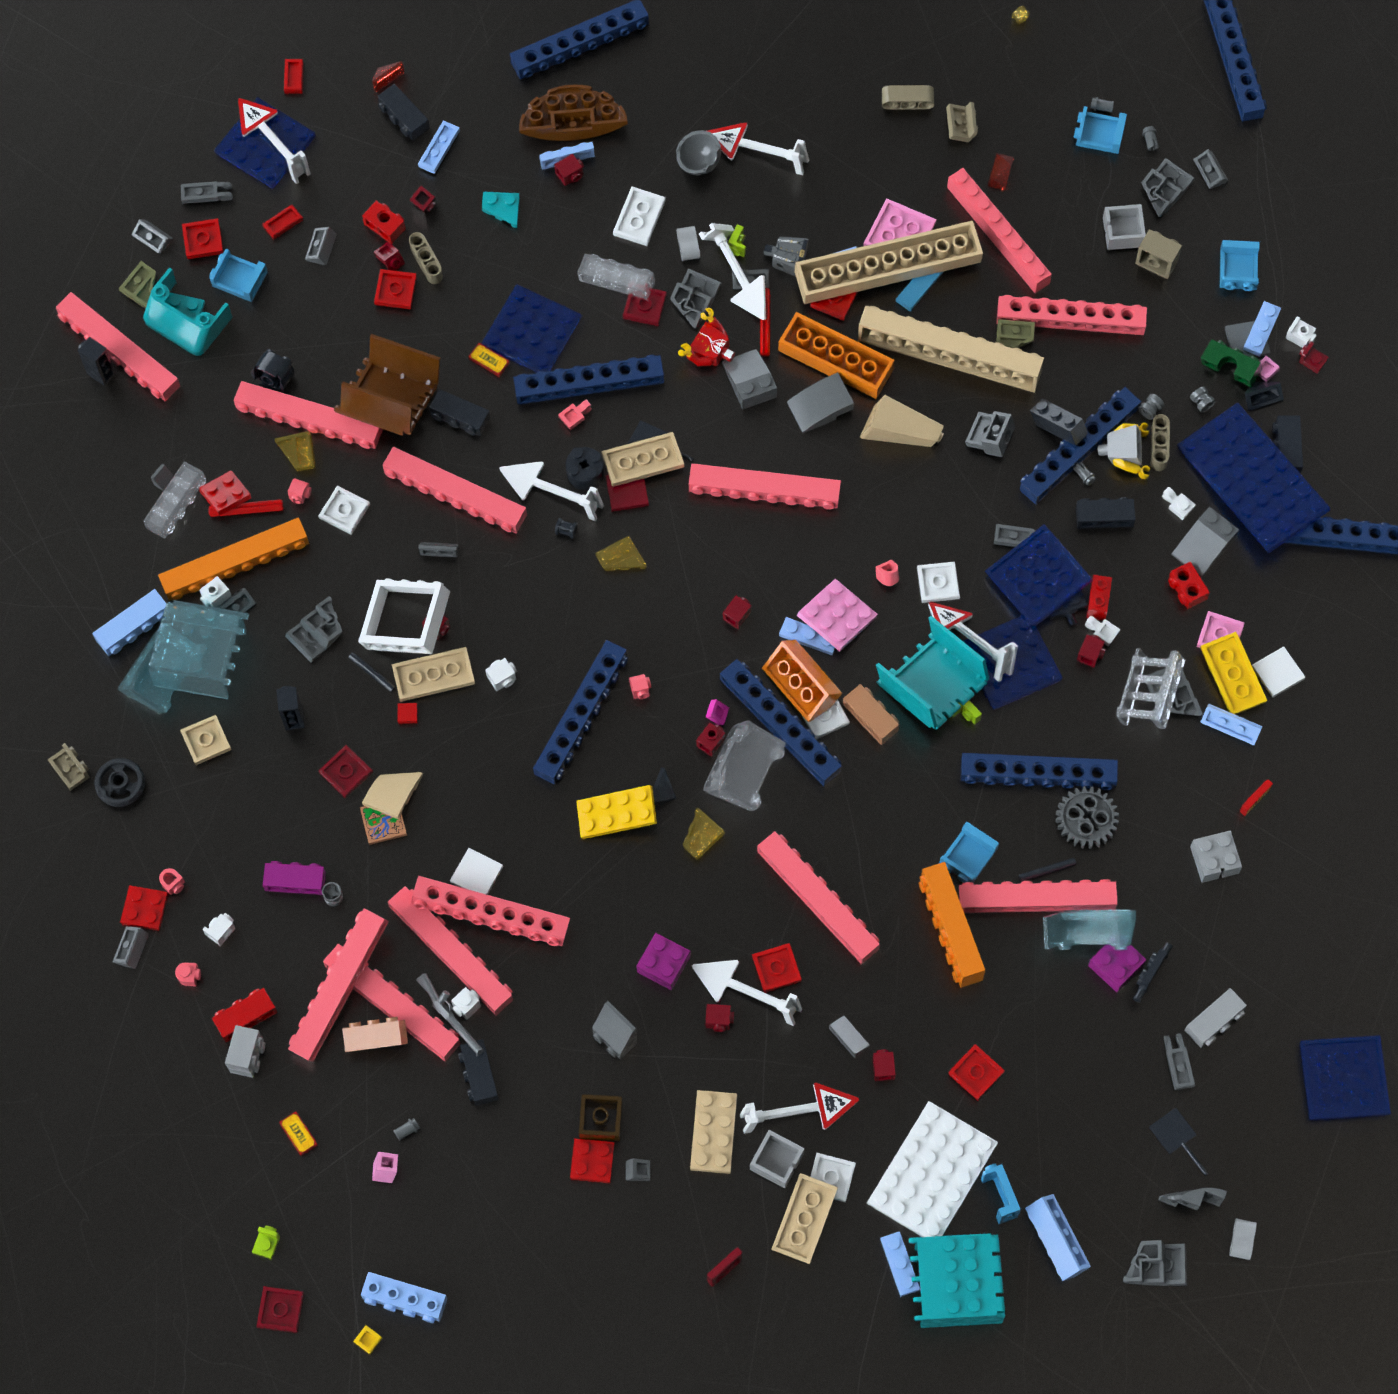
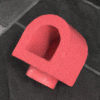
M296 478L293 479L288 489L289 499L296 504H303L305 498H309L311 493L309 483Z
M891 559L876 566L877 579L886 586H893L898 583V565Z
M642 674L629 678L634 699H645L650 696L649 688H651V682L649 677H645Z
M168 868L161 872L159 876L160 883L170 895L173 893L178 894L182 891L185 881L176 870Z
M181 963L176 968L175 974L182 985L196 986L197 980L199 981L201 977V969H198L196 963Z

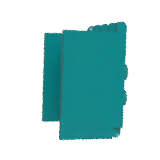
M930 616L928 619L932 632L928 636L931 640L925 646L919 643L916 646L919 651L913 657L908 658L904 656L902 659L905 664L897 671L893 668L888 671L878 663L876 667L880 679L877 681V684L929 728L938 729L947 721L944 715L950 718L961 708L958 702L962 705L966 704L975 695L972 690L978 693L987 684L986 681L989 680L985 659L934 617Z
M988 1233L909 1238V1243H915V1251L918 1252V1256H911L910 1261H918L919 1276L911 1278L912 1282H920L921 1297H914L913 1302H921L922 1315L914 1316L915 1321H921V1328L1003 1323L1005 1318L1004 1297H996V1294L1003 1293L1002 1276H994L996 1273H1002L1001 1257L992 1256V1253L1000 1252L998 1235Z

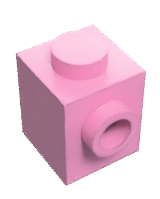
M377 1153L373 1163L372 1181L393 1182L397 1173L398 1154Z

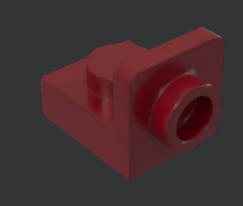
M386 242L374 251L376 258L384 263L388 270L396 271L405 264L399 250L389 242Z
M1311 341L1308 346L1304 345L1301 349L1299 363L1318 374L1329 357L1313 348L1315 343Z

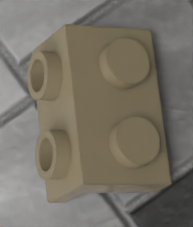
M970 102L966 107L949 104L946 107L949 138L969 142L978 132L974 103Z
M64 743L62 745L63 749L49 758L48 761L71 791L90 778L87 774L89 769L83 760L81 762L77 760L78 754L72 746L68 748Z

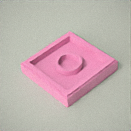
M1208 611L1196 647L1200 648L1203 644L1233 632H1237L1240 639L1245 623Z

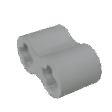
M695 226L676 229L682 261L699 259L700 250Z
M1236 1218L1229 1256L1246 1260L1251 1259L1256 1222Z

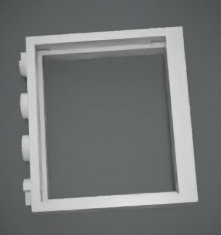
M392 579L377 580L359 643L367 650L432 654L450 591L443 583L438 581L427 583L421 580L410 582L405 579L401 581H394ZM388 592L433 594L420 639L375 636Z

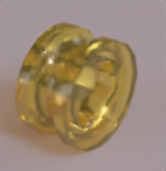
M1020 6L1014 11L1012 18L1016 19V22L1020 24L1029 17L1030 12L1024 6Z

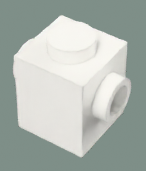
M218 576L200 589L201 601L206 607L210 605L213 610L232 597L229 589Z
M505 658L496 660L491 664V667L486 669L487 678L496 691L503 687L511 686L516 680L515 673L517 670L513 663H508Z
M465 987L451 1000L452 1010L459 1017L463 1016L468 1020L481 1007L478 1000L480 996L473 989L469 991Z

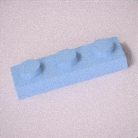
M443 120L421 157L418 166L435 174L460 132L459 127Z
M583 142L577 146L563 147L561 150L547 151L541 154L540 164L542 170L555 167L554 164L571 154H574L576 159L579 158L580 160L595 157L593 143Z
M1265 301L1263 302L1244 345V351L1259 357L1261 356L1280 313V307Z
M788 617L785 618L779 633L780 637L788 640H797L799 644L833 655L835 647L809 625Z
M1208 704L1201 723L1252 745H1255L1262 726L1211 704Z
M900 1231L881 1237L880 1240L900 1297L919 1291L918 1282H912L911 1277L916 1276Z

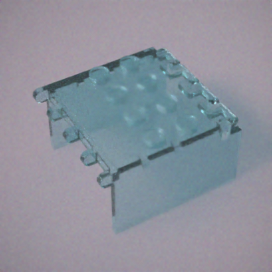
M176 600L173 603H166L163 613L165 618L161 620L158 631L160 635L157 636L153 651L158 653H152L148 671L153 685L228 699L229 694L226 685H230L231 680L225 678L227 669H235L236 665L229 663L232 651H240V647L234 645L237 634H246L247 630L243 619H248L249 614Z

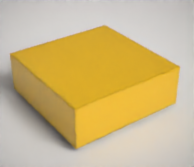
M366 1325L353 1342L368 1354H371L383 1338Z

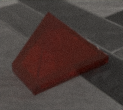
M401 61L377 68L372 80L375 92L405 73Z
M997 153L988 186L1002 190L1006 189L1014 157Z

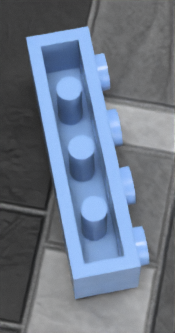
M154 589L93 632V636L108 656L117 654L124 645L134 642L138 635L149 631L155 623L166 619L171 612L166 602Z
M1054 1194L1041 1197L1025 1208L1062 1281L1074 1278L1091 1267Z
M368 1272L361 1292L362 1299H365L364 1302L369 1305L376 1306L377 1303L382 1304L386 1310L393 1312L396 1309L404 1311L403 1314L409 1317H415V1315L422 1316V1320L429 1323H434V1321L440 1322L447 1301L445 1294Z

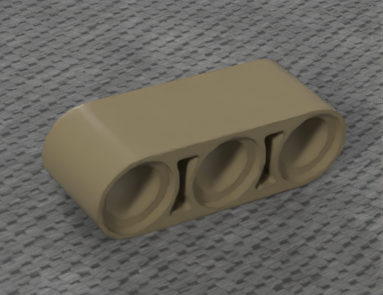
M928 85L885 86L882 88V107L885 109H931L934 107V88Z
M420 232L411 234L409 237L410 249L426 279L431 284L440 283L443 279L442 268L425 236ZM433 271H437V272H438V273H436V274H430V273L433 272Z
M1158 414L1154 417L1151 426L1150 464L1155 471H1162L1167 467L1169 460L1170 420L1166 415ZM1156 424H1162L1164 427H1158ZM1156 441H1162L1164 444L1160 445ZM1156 458H1162L1164 461L1159 462Z

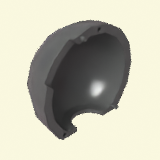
M703 130L691 132L678 144L676 149L677 162L689 174L696 176L708 174L716 167L720 160L721 145L717 137L711 132Z

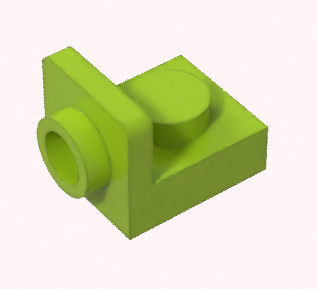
M738 224L728 241V245L735 256L740 255L744 257L746 254V246L742 245L745 239L743 234L744 227Z
M969 700L964 705L958 702L961 708L952 715L955 717L963 711L962 714L965 719L972 721L975 725L981 720L982 713Z
M265 1226V1228L259 1227V1234L252 1253L272 1259L280 1239V1235L276 1232L277 1229L270 1226Z

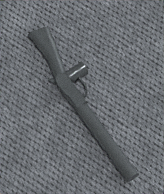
M427 973L419 976L416 981L429 994L433 1002L431 1007H434L474 1050L476 1056L482 1054L484 1051L482 1047L454 1017L452 1006L447 1001L450 993L444 990L438 996Z

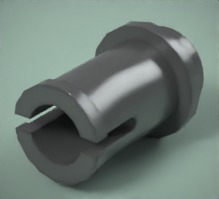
M1098 97L1092 98L1090 108L1094 109L1093 111L1097 109L1112 113L1114 101L1098 99Z
M1153 126L1144 128L1142 133L1145 137L1148 151H1154L1159 148L1156 138L1157 131Z
M1083 462L1076 464L1073 468L1082 478L1083 484L1090 486L1096 481L1095 473H1091Z
M409 1118L407 1123L393 1131L399 1141H401V1139L413 1132L417 1133L420 1127L415 1118L412 1120Z

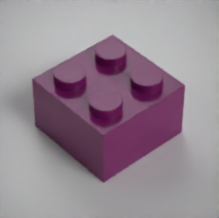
M655 933L636 966L637 973L672 991L690 959V950Z
M1117 933L1090 960L1088 966L1118 993L1144 967L1147 959Z

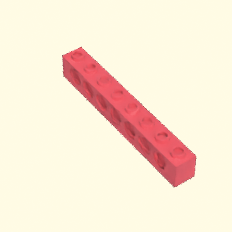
M1004 295L999 296L996 324H998V319L1035 322V327L1144 335L1147 307H1142L1141 305L1126 306L1120 303H1087L1086 301L1073 302L1066 299H1033L1028 296L1020 298ZM1013 308H1018L1020 311H1014ZM1035 309V310H1037L1038 312H1037V313H1033L1031 310ZM1050 311H1055L1057 314H1051ZM1073 312L1075 315L1071 316L1068 313ZM1086 314H1092L1094 316L1088 317ZM1105 315H1110L1112 318H1106ZM1127 316V317H1129V318H1131V319H1130V320H1126V319H1124L1123 317Z
M418 876L411 899V905L418 909L426 908L433 910L437 914L451 915L458 920L465 919L476 925L483 924L490 926L494 930H504L512 935L526 936L533 941H544L551 946L563 945L570 920L569 917ZM435 895L437 898L431 899L429 896ZM453 900L456 904H450L447 901ZM467 906H474L475 909H468ZM486 911H492L494 914L489 915ZM505 916H510L513 920H507ZM528 921L531 922L532 925L528 926L525 925L523 922ZM542 927H549L551 930L546 931Z

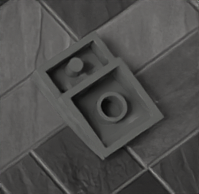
M838 372L809 386L787 401L803 434L836 420L837 416L854 409V402Z

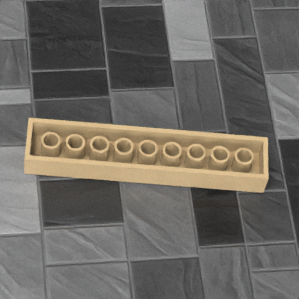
M969 221L796 262L794 272L803 302L808 304L980 263L983 252L974 223Z
M865 306L859 323L858 341L1035 393L1044 357H1041L1039 354L1023 352L1019 348L1006 347L998 342H989L982 337L975 338L965 332L958 333L947 327L934 326L930 322L917 321L910 316H900L893 311H883L876 306Z

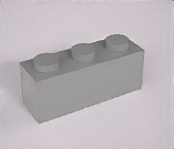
M1230 988L1190 1022L1184 1031L1200 1048L1205 1044L1209 1046L1216 1040L1215 1035L1219 1032L1223 1034L1231 1027L1229 1024L1234 1019L1238 1021L1244 1016V1010L1247 1005Z

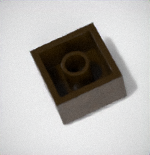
M582 1094L579 1126L580 1139L620 1141L622 1097Z

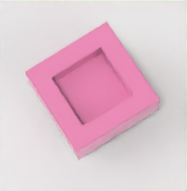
M1265 356L1260 361L1262 370L1258 376L1268 382L1280 370V367L1269 357Z

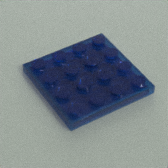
M258 97L254 101V103L276 109ZM276 109L278 114L265 122V124L293 155L299 151L303 152L316 137L315 132ZM240 119L214 149L217 155L272 189L289 170L287 159L259 128L245 137L242 136Z
M516 284L481 344L495 353L535 372H550L579 323L581 314Z
M1045 524L985 570L988 577L1033 628L1093 581Z
M1029 613L978 634L979 637L996 650L1011 642L1018 645L1013 673L1010 676L1004 673L1000 682L994 679L997 662L992 659V656L970 639L963 641L985 659L989 680L986 681L987 684L982 690L993 710L1057 683L1063 678Z
M1380 1035L1300 1041L1309 1120L1391 1114Z

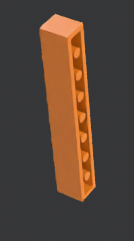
M298 517L158 574L168 600H178L187 593L199 591L217 576L220 580L232 578L236 573L249 571L253 566L266 564L271 559L283 557L292 550H300L309 544V541Z

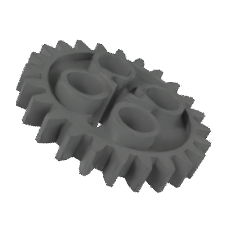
M1083 786L1082 792L1075 788V794L1069 791L1068 798L1062 797L1063 803L1058 804V808L1061 810H1056V815L1060 816L1056 818V822L1061 823L1057 828L1058 830H1063L1061 836L1068 835L1067 842L1073 839L1074 846L1079 842L1082 849L1085 844H1088L1091 849L1093 843L1099 847L1100 841L1104 844L1107 843L1106 837L1112 839L1113 834L1111 832H1116L1117 828L1115 826L1119 824V820L1115 819L1119 817V813L1114 812L1117 809V805L1111 806L1113 798L1106 799L1108 793L1102 796L1100 795L1101 789L1095 793L1093 787L1090 788V791H1087L1086 787ZM1092 802L1094 807L1088 808L1084 803ZM1075 812L1079 817L1071 818L1069 813ZM1103 817L1106 822L1099 823L1096 818ZM1086 827L1090 830V833L1085 834L1080 829Z

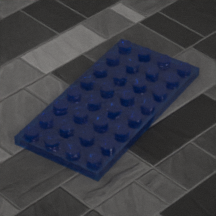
M1236 403L1177 444L1178 449L1268 553L1330 511V507L1239 403Z

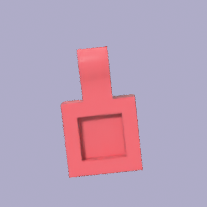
M587 399L577 407L571 404L558 414L559 418L572 430L585 420L583 414H587L592 410L591 404Z

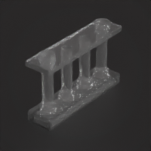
M1136 648L1121 703L1116 712L1117 718L1123 725H1128L1130 717L1151 719L1158 728H1166L1185 659L1178 651H1171L1168 659L1147 658L1140 648ZM1145 665L1166 667L1163 676L1142 675ZM1139 683L1161 684L1160 691L1157 694L1137 692ZM1135 700L1156 701L1155 708L1152 711L1132 709Z

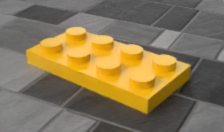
M1237 632L1200 646L1230 713L1236 715L1267 702Z
M651 785L577 800L582 839L657 824Z

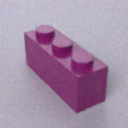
M271 861V863H265L263 887L265 891L322 895L326 872L324 867H321L319 864L304 866L297 862H292L289 865L282 864L279 861Z

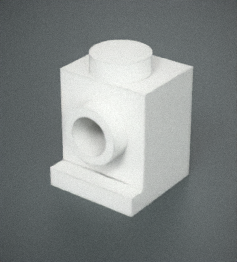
M1297 316L1287 332L1286 339L1303 348L1304 345L1307 346L1311 341L1314 342L1317 336L1314 334L1316 328L1303 322Z
M226 913L224 915L220 914L218 918H213L209 928L204 927L203 931L206 936L221 946L235 930V926L232 923L234 920Z

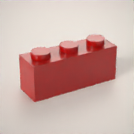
M262 988L261 990L256 989L252 991L249 997L243 1000H236L230 1008L219 1010L215 1013L212 1020L225 1042H228L232 1039L236 1025L252 1028L278 1012L265 989Z

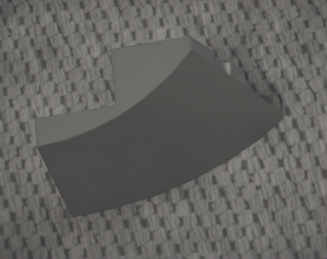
M1165 158L1157 170L1152 168L1141 183L1157 215L1161 217L1181 198L1195 181V178Z
M688 269L682 283L677 282L670 299L693 328L697 329L703 320L701 313L707 314L705 309L711 307L722 283Z
M327 597L316 605L315 610L302 618L301 622L288 631L285 636L310 662L317 659L342 634L340 623L337 621V614L332 606L331 597Z
M1180 663L1143 676L1160 712L1203 715Z
M1201 1188L1160 1195L1158 1201L1174 1207L1179 1203L1195 1210L1199 1209L1202 1200L1220 1207L1227 1191L1217 1188Z
M1162 1240L1141 1241L1137 1254L1132 1259L1129 1271L1123 1278V1282L1139 1285L1186 1286V1244H1164Z

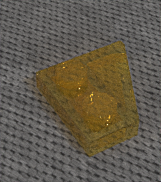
M309 431L275 438V442L297 471L315 468L312 437Z
M629 536L596 552V557L605 571H613L615 569L629 570V568L640 567V569L647 568L646 563Z
M697 808L683 847L698 860L725 832L704 812Z

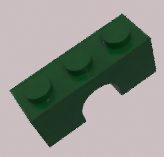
M1211 339L1201 356L1202 365L1217 372L1226 363L1236 364L1237 368L1233 373L1235 380L1251 388L1262 370L1261 362L1257 357L1252 355L1250 357L1246 356L1240 349H1231L1220 340L1216 342Z

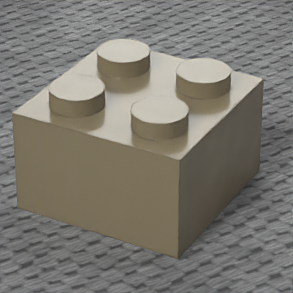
M1149 229L1139 246L1135 264L1168 279L1178 263L1182 245L1174 239H1168L1161 233Z

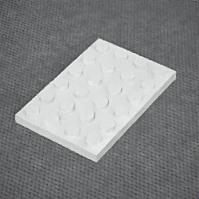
M928 1101L867 1204L921 1237L943 1236L998 1142Z

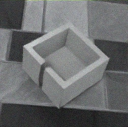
M1142 205L1105 207L1103 223L1106 232L1107 250L1139 248L1146 236Z
M1231 830L1192 841L1190 848L1201 883L1219 879L1220 874L1223 878L1240 873L1242 864Z
M235 1026L225 1061L230 1073L251 1078L254 1077L255 1072L258 1073L260 1067L258 1059L260 1053L263 1054L266 1044L259 1030Z
M768 1130L750 1163V1170L786 1188L794 1173V1169L797 1168L804 1155V1148Z

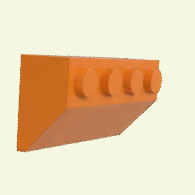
M797 640L782 641L762 667L765 673L808 722H811L831 708L842 694Z

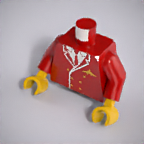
M706 308L705 310L709 315L707 317L705 313H701V318L703 320L708 319V323H704L691 345L687 343L681 345L685 351L679 350L678 354L682 357L686 355L687 359L699 367L717 366L722 358L731 362L735 352L728 349L730 346L729 336L716 317H713V310Z

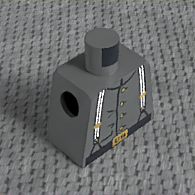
M779 237L776 246L765 245L764 255L773 257L772 267L796 277L794 272L795 264L805 260L808 239Z

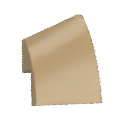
M423 773L380 775L370 787L362 804L399 819L405 804H408L413 791L416 790Z

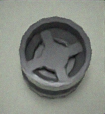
M1205 386L1198 388L1190 395V399L1198 405L1197 408L1201 413L1207 411L1216 403L1215 399L1208 395V390Z
M1150 394L1146 399L1147 402L1142 403L1138 407L1139 412L1149 420H1152L1156 416V412L1161 411L1164 407L1162 399L1155 394Z
M329 882L324 885L322 895L325 902L330 906L339 905L343 900L341 887L335 882Z

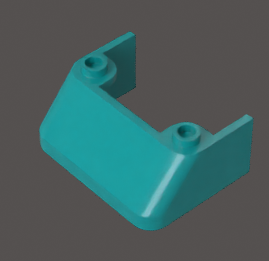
M169 268L151 290L143 315L145 324L195 356L202 355L232 319L229 304L225 302L215 316L208 312H202L194 320L166 303L171 289L177 283L173 270Z

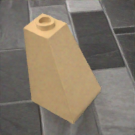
M884 395L874 405L860 438L932 447L942 439L944 433L941 431L944 426Z

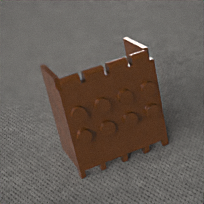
M371 334L369 358H364L362 361L366 368L364 370L357 369L356 375L360 377L357 383L353 381L349 383L342 382L341 406L336 405L334 411L401 436L403 434L410 435L437 390L440 357Z

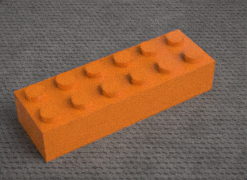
M798 312L795 313L779 340V352L828 376L838 372L844 384L875 399L879 396L894 370V359Z
M942 862L922 869L919 887L921 892L927 896V900H925L926 906L929 911L932 910L933 925L935 929L938 928L940 931L939 941L942 947H946L947 953L945 956L948 964L953 966L954 971L952 975L955 983L959 982L960 988L983 981L985 968L946 863Z

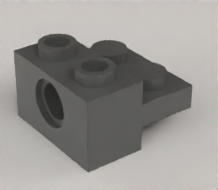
M994 411L993 414L978 412L965 441L966 446L983 449L985 454L1003 457L1015 429L1012 415Z

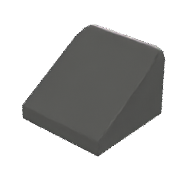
M161 464L151 476V479L156 487L165 492L174 482L175 476L164 464Z
M635 1158L627 1160L626 1180L649 1181L650 1160Z

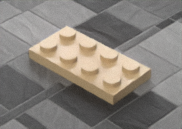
M673 432L602 451V458L613 487L684 467Z
M466 647L392 664L400 702L475 684Z
M697 1090L691 1171L730 1174L737 1093Z
M800 1173L771 1250L810 1265L838 1187Z

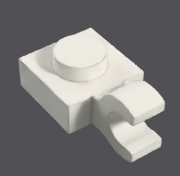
M1170 487L1163 492L1162 497L1171 503L1168 509L1182 520L1196 506L1182 493L1177 496Z
M1091 615L1085 623L1087 628L1095 631L1093 635L1100 637L1107 646L1112 643L1120 631L1119 628L1106 619L1101 623Z

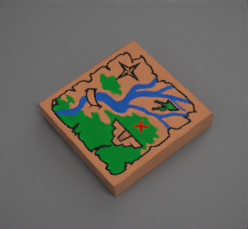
M367 806L360 807L369 845L407 836L402 813L399 819H396Z

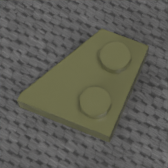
M140 261L119 287V291L146 309L151 290L154 287L156 271Z
M998 319L996 342L1010 348H1019L1034 341L1035 322Z

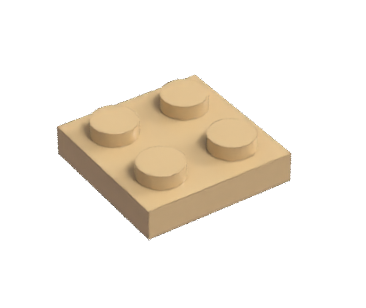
M216 715L180 730L195 765L231 750Z

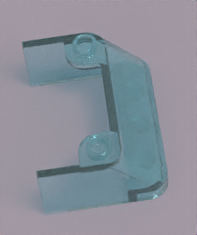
M1065 910L1043 917L1045 949L1059 946V950H1068L1076 944H1111V946L1115 947V950H1126L1127 946L1131 945L1136 922V910Z

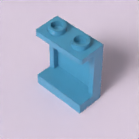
M1084 106L1083 112H1079L1077 123H1080V127H1076L1074 138L1077 139L1076 146L1119 154L1127 114L1120 113L1119 118L1087 112L1088 107Z
M1222 241L1220 248V288L1227 290L1243 289L1245 291L1257 290L1259 283V242Z
M225 249L224 253H221L218 257L217 266L210 272L209 278L212 287L252 302L268 273L266 264L259 261L256 265L232 255L230 250Z
M966 822L951 847L940 858V863L945 862L949 873L952 872L957 875L961 882L974 883L997 851L999 843Z
M992 1164L985 1167L981 1177L982 1183L994 1180L1004 1207L998 1209L996 1215L998 1224L1018 1218L1021 1209L1003 1165L997 1166Z

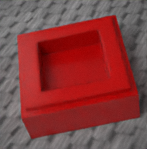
M398 703V724L417 723V703Z

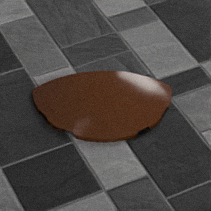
M564 85L549 89L546 95L541 98L535 97L528 104L525 114H522L520 119L519 132L530 137L545 140H581L612 132L628 124L623 107L621 105L618 106L613 96L605 91L600 93L594 91L591 86Z

